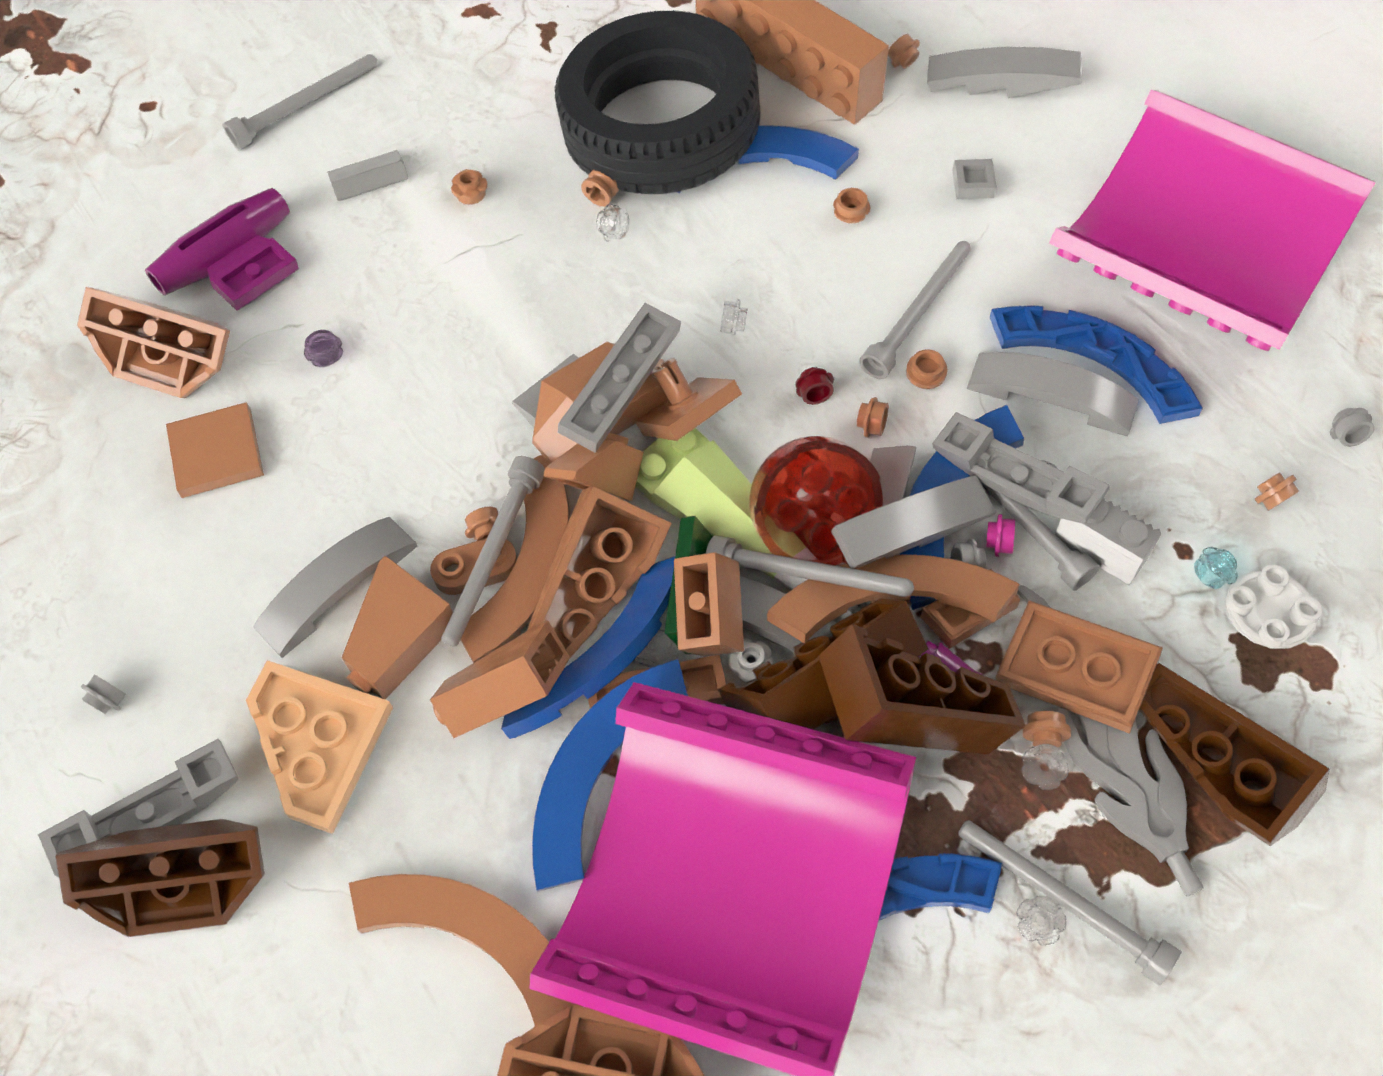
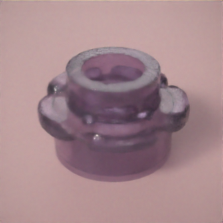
M314 331L305 340L304 356L306 360L312 361V364L316 367L330 366L343 355L342 341L331 331Z

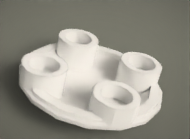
M1267 565L1262 571H1252L1239 576L1228 588L1225 600L1228 618L1237 631L1253 643L1271 649H1289L1304 643L1316 630L1317 621L1322 615V606L1319 601L1312 598L1303 585L1292 579L1288 572L1278 565Z

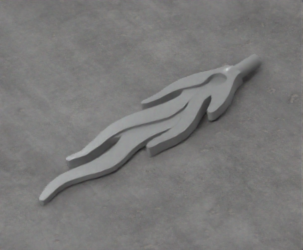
M1019 586L1017 593L1027 604L1030 600L1051 608L1034 591L1026 586ZM1059 708L1057 712L1065 715L1066 724L1071 727V737L1064 741V744L1073 762L1088 778L1120 801L1119 803L1106 793L1099 792L1095 797V803L1103 815L1120 832L1154 854L1160 863L1167 861L1185 896H1190L1204 889L1185 855L1189 846L1186 841L1185 832L1187 802L1184 785L1176 768L1166 755L1158 733L1155 730H1150L1145 737L1146 755L1155 774V781L1149 776L1143 764L1139 750L1136 719L1129 734L1077 714L1084 728L1087 743L1084 744L1069 712L1066 709Z

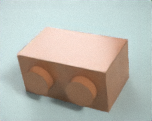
M716 552L674 559L678 650L703 657L743 652L744 639L739 562Z

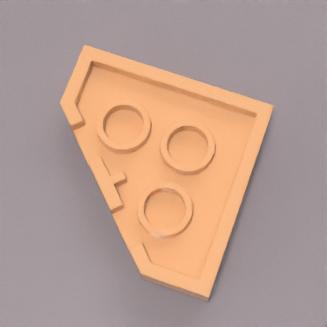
M267 660L246 702L250 714L255 720L270 771L274 775L285 814L292 820L333 834L393 706L388 700Z

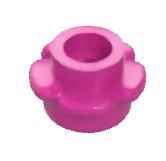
M999 514L997 522H988L986 548H995L996 557H999V553L1013 554L1015 519L1002 518V514Z

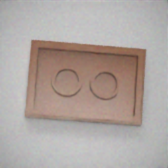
M1029 600L997 671L995 680L1009 685L1013 690L1130 734L1163 647Z

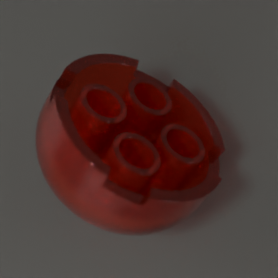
M807 436L794 439L774 450L763 461L755 474L749 495V509L753 526L759 538L774 555L799 559L785 552L773 541L765 526L767 515L779 529L786 532H794L817 558L807 561L835 566L841 563L845 564L847 561L831 531L835 525L883 506L881 477L873 464L864 455L845 442L825 436ZM801 488L808 494L804 497H798L797 492Z

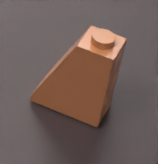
M386 556L378 563L341 657L351 672L346 677L349 682L359 691L367 694L373 691L382 699H386L442 640L441 637L453 613L449 603Z
M546 620L449 677L441 684L430 701L438 721L446 725L453 738L544 698L549 694L570 659L549 621Z

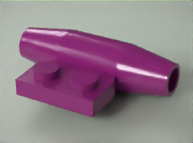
M269 188L233 203L179 237L145 269V273L154 287L164 296L209 277L213 289L238 311L299 269L296 258L272 237L270 239L265 238L290 213V209L282 195L274 188Z

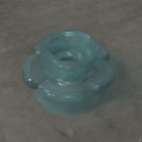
M1207 547L1194 563L1197 577L1210 588L1219 589L1226 583L1231 585L1238 578L1236 571L1237 561L1225 549Z

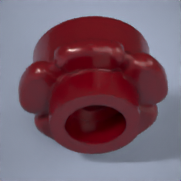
M818 367L804 370L795 382L796 394L802 397L805 403L810 405L825 402L834 392L832 385L834 377L832 373H827L825 369Z

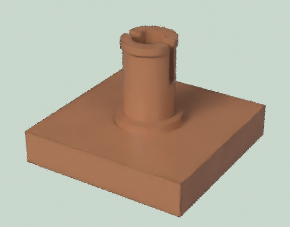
M671 358L660 364L662 369L657 366L652 370L653 376L656 377L668 399L635 421L643 436L678 441L742 395V392L733 379L698 377L688 384L677 365L676 359Z

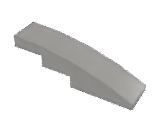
M995 47L968 49L929 56L927 84L930 92L966 85L969 95L1005 88L1008 98L1082 83V55L1078 51L1044 47Z
M977 475L874 509L835 525L831 532L851 569H858L883 557L888 559L918 545L923 547L987 519L997 512Z

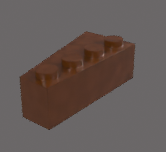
M881 598L830 626L832 636L829 638L827 636H819L808 639L805 644L802 642L793 647L795 654L793 658L779 661L772 665L767 661L752 670L756 678L739 688L733 682H730L717 690L726 707L815 730L822 724L831 723L839 719L818 655L851 624L867 629L868 638L878 642L883 641L887 637L902 643L903 651L916 657L927 651L928 646L907 602Z
M851 624L818 655L845 739L848 741L990 754L1026 726L1009 685L964 667H960L956 672L952 671L941 662V658L925 653L920 658L904 652L902 643L887 637L881 642L870 639L867 635V629Z

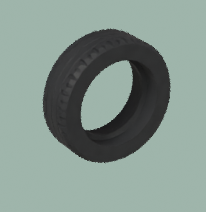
M650 11L626 16L610 22L586 36L576 45L564 61L556 79L555 102L565 145L572 160L588 175L592 170H595L610 177L612 180H616L618 189L625 192L668 194L691 189L709 182L726 172L745 154L753 143L758 132V126L760 125L758 73L753 53L743 39L729 27L717 20L696 13ZM654 81H688L702 85L716 93L706 105L685 117L664 123L634 124L613 119L602 113L607 104L621 93L638 85Z

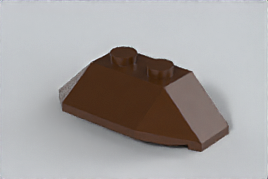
M226 819L125 831L61 851L55 855L63 904L75 910L81 909L96 921L127 937L225 925L265 875L258 827Z

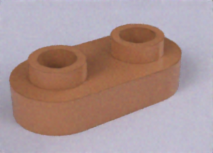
M487 538L445 550L434 558L431 563L430 573L436 587L441 592L448 595L462 594ZM507 539L485 587L505 581L514 568L517 554L514 546ZM450 565H459L458 568L452 572L445 571L446 568Z

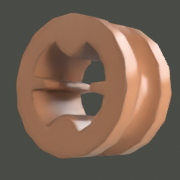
M592 170L588 176L589 178L582 182V192L592 203L602 207L608 206L612 197L616 196L619 191L617 182L599 171Z

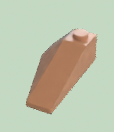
M594 486L583 489L564 530L527 631L548 620L571 658L596 630L597 625L608 612L620 603L632 585L655 563L672 523Z

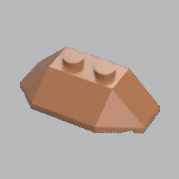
M91 287L85 288L77 323L78 328L84 336L88 337L94 351L112 376L179 398L188 397L221 370L230 330L216 322L148 301Z
M608 341L541 381L532 444L549 464L577 444L558 433V423L613 348L614 343ZM660 359L655 367L659 366L662 369V366L660 364L663 363L664 360ZM652 372L610 433L620 434L636 424L635 421L668 399Z
M577 1005L568 1006L522 1036L507 1042L504 1046L497 1076H705L681 1038Z

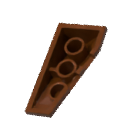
M1157 664L1139 711L1228 819L1269 846H1272L1296 829L1326 792L1330 768L1164 665Z

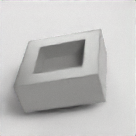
M992 159L954 160L952 172L956 199L995 197L997 186Z

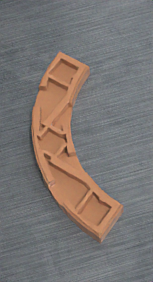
M542 454L533 458L541 463L544 468L549 465V462ZM544 476L539 488L533 489L530 494H526L524 498L526 512L524 540L514 568L496 594L482 608L471 615L460 639L473 663L522 634L521 630L531 621L569 521V507L564 483Z
M895 555L888 559L883 557L857 570L907 578L914 585V591L910 596L901 597L808 579L784 595L768 610L767 621L805 644L815 632L835 618L847 613L850 607L868 601L873 603L881 598L910 600L911 596L933 597L939 603L971 611L995 623L1017 594L1020 584L993 571L954 559L925 555ZM848 563L838 565L840 567L850 568Z
M396 874L371 877L349 883L357 930L361 934L395 927H428L451 933L473 944L490 955L513 979L524 997L535 1026L568 1006L577 1005L530 989V974L549 941L521 913L496 896L469 884L429 875Z

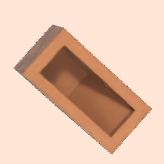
M609 433L596 453L577 443L545 468L543 476L580 490L594 486L622 500L632 501L644 452L628 446V438Z

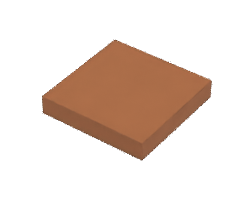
M247 402L166 424L176 489L181 498L264 476L252 412Z

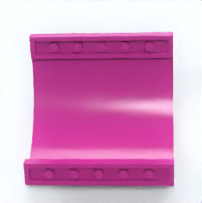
M1151 89L1144 103L1148 107L1101 189L1071 227L1062 226L1055 229L1049 244L1058 247L1057 254L1069 261L1079 263L1082 258L1095 264L1093 271L1101 276L1116 280L1117 276H1121L1131 281L1130 288L1142 295L1153 297L1157 293L1170 299L1168 305L1181 313L1191 315L1194 310L1209 317L1206 323L1220 331L1230 333L1232 328L1248 335L1245 340L1246 342L1259 349L1269 351L1271 347L1280 350L1376 181L1158 90Z
M634 682L616 708L615 724L625 726L626 729L611 798L597 844L585 873V879L581 883L561 929L555 939L551 938L530 974V989L793 1076H835L878 926L917 757L858 741H848L843 737Z

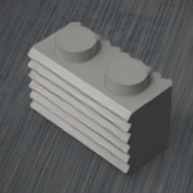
M1103 498L1086 523L1061 519L1055 535L1071 551L1078 550L1081 554L1087 553L1101 569L1130 585L1150 556L1161 536L1160 529H1153L1152 524L1145 525L1144 519L1137 520L1136 515L1129 516L1128 510L1121 511L1120 506H1113L1112 501L1106 502L1105 498Z

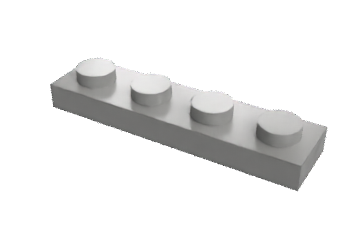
M644 303L558 423V433L596 453L679 333L681 321Z

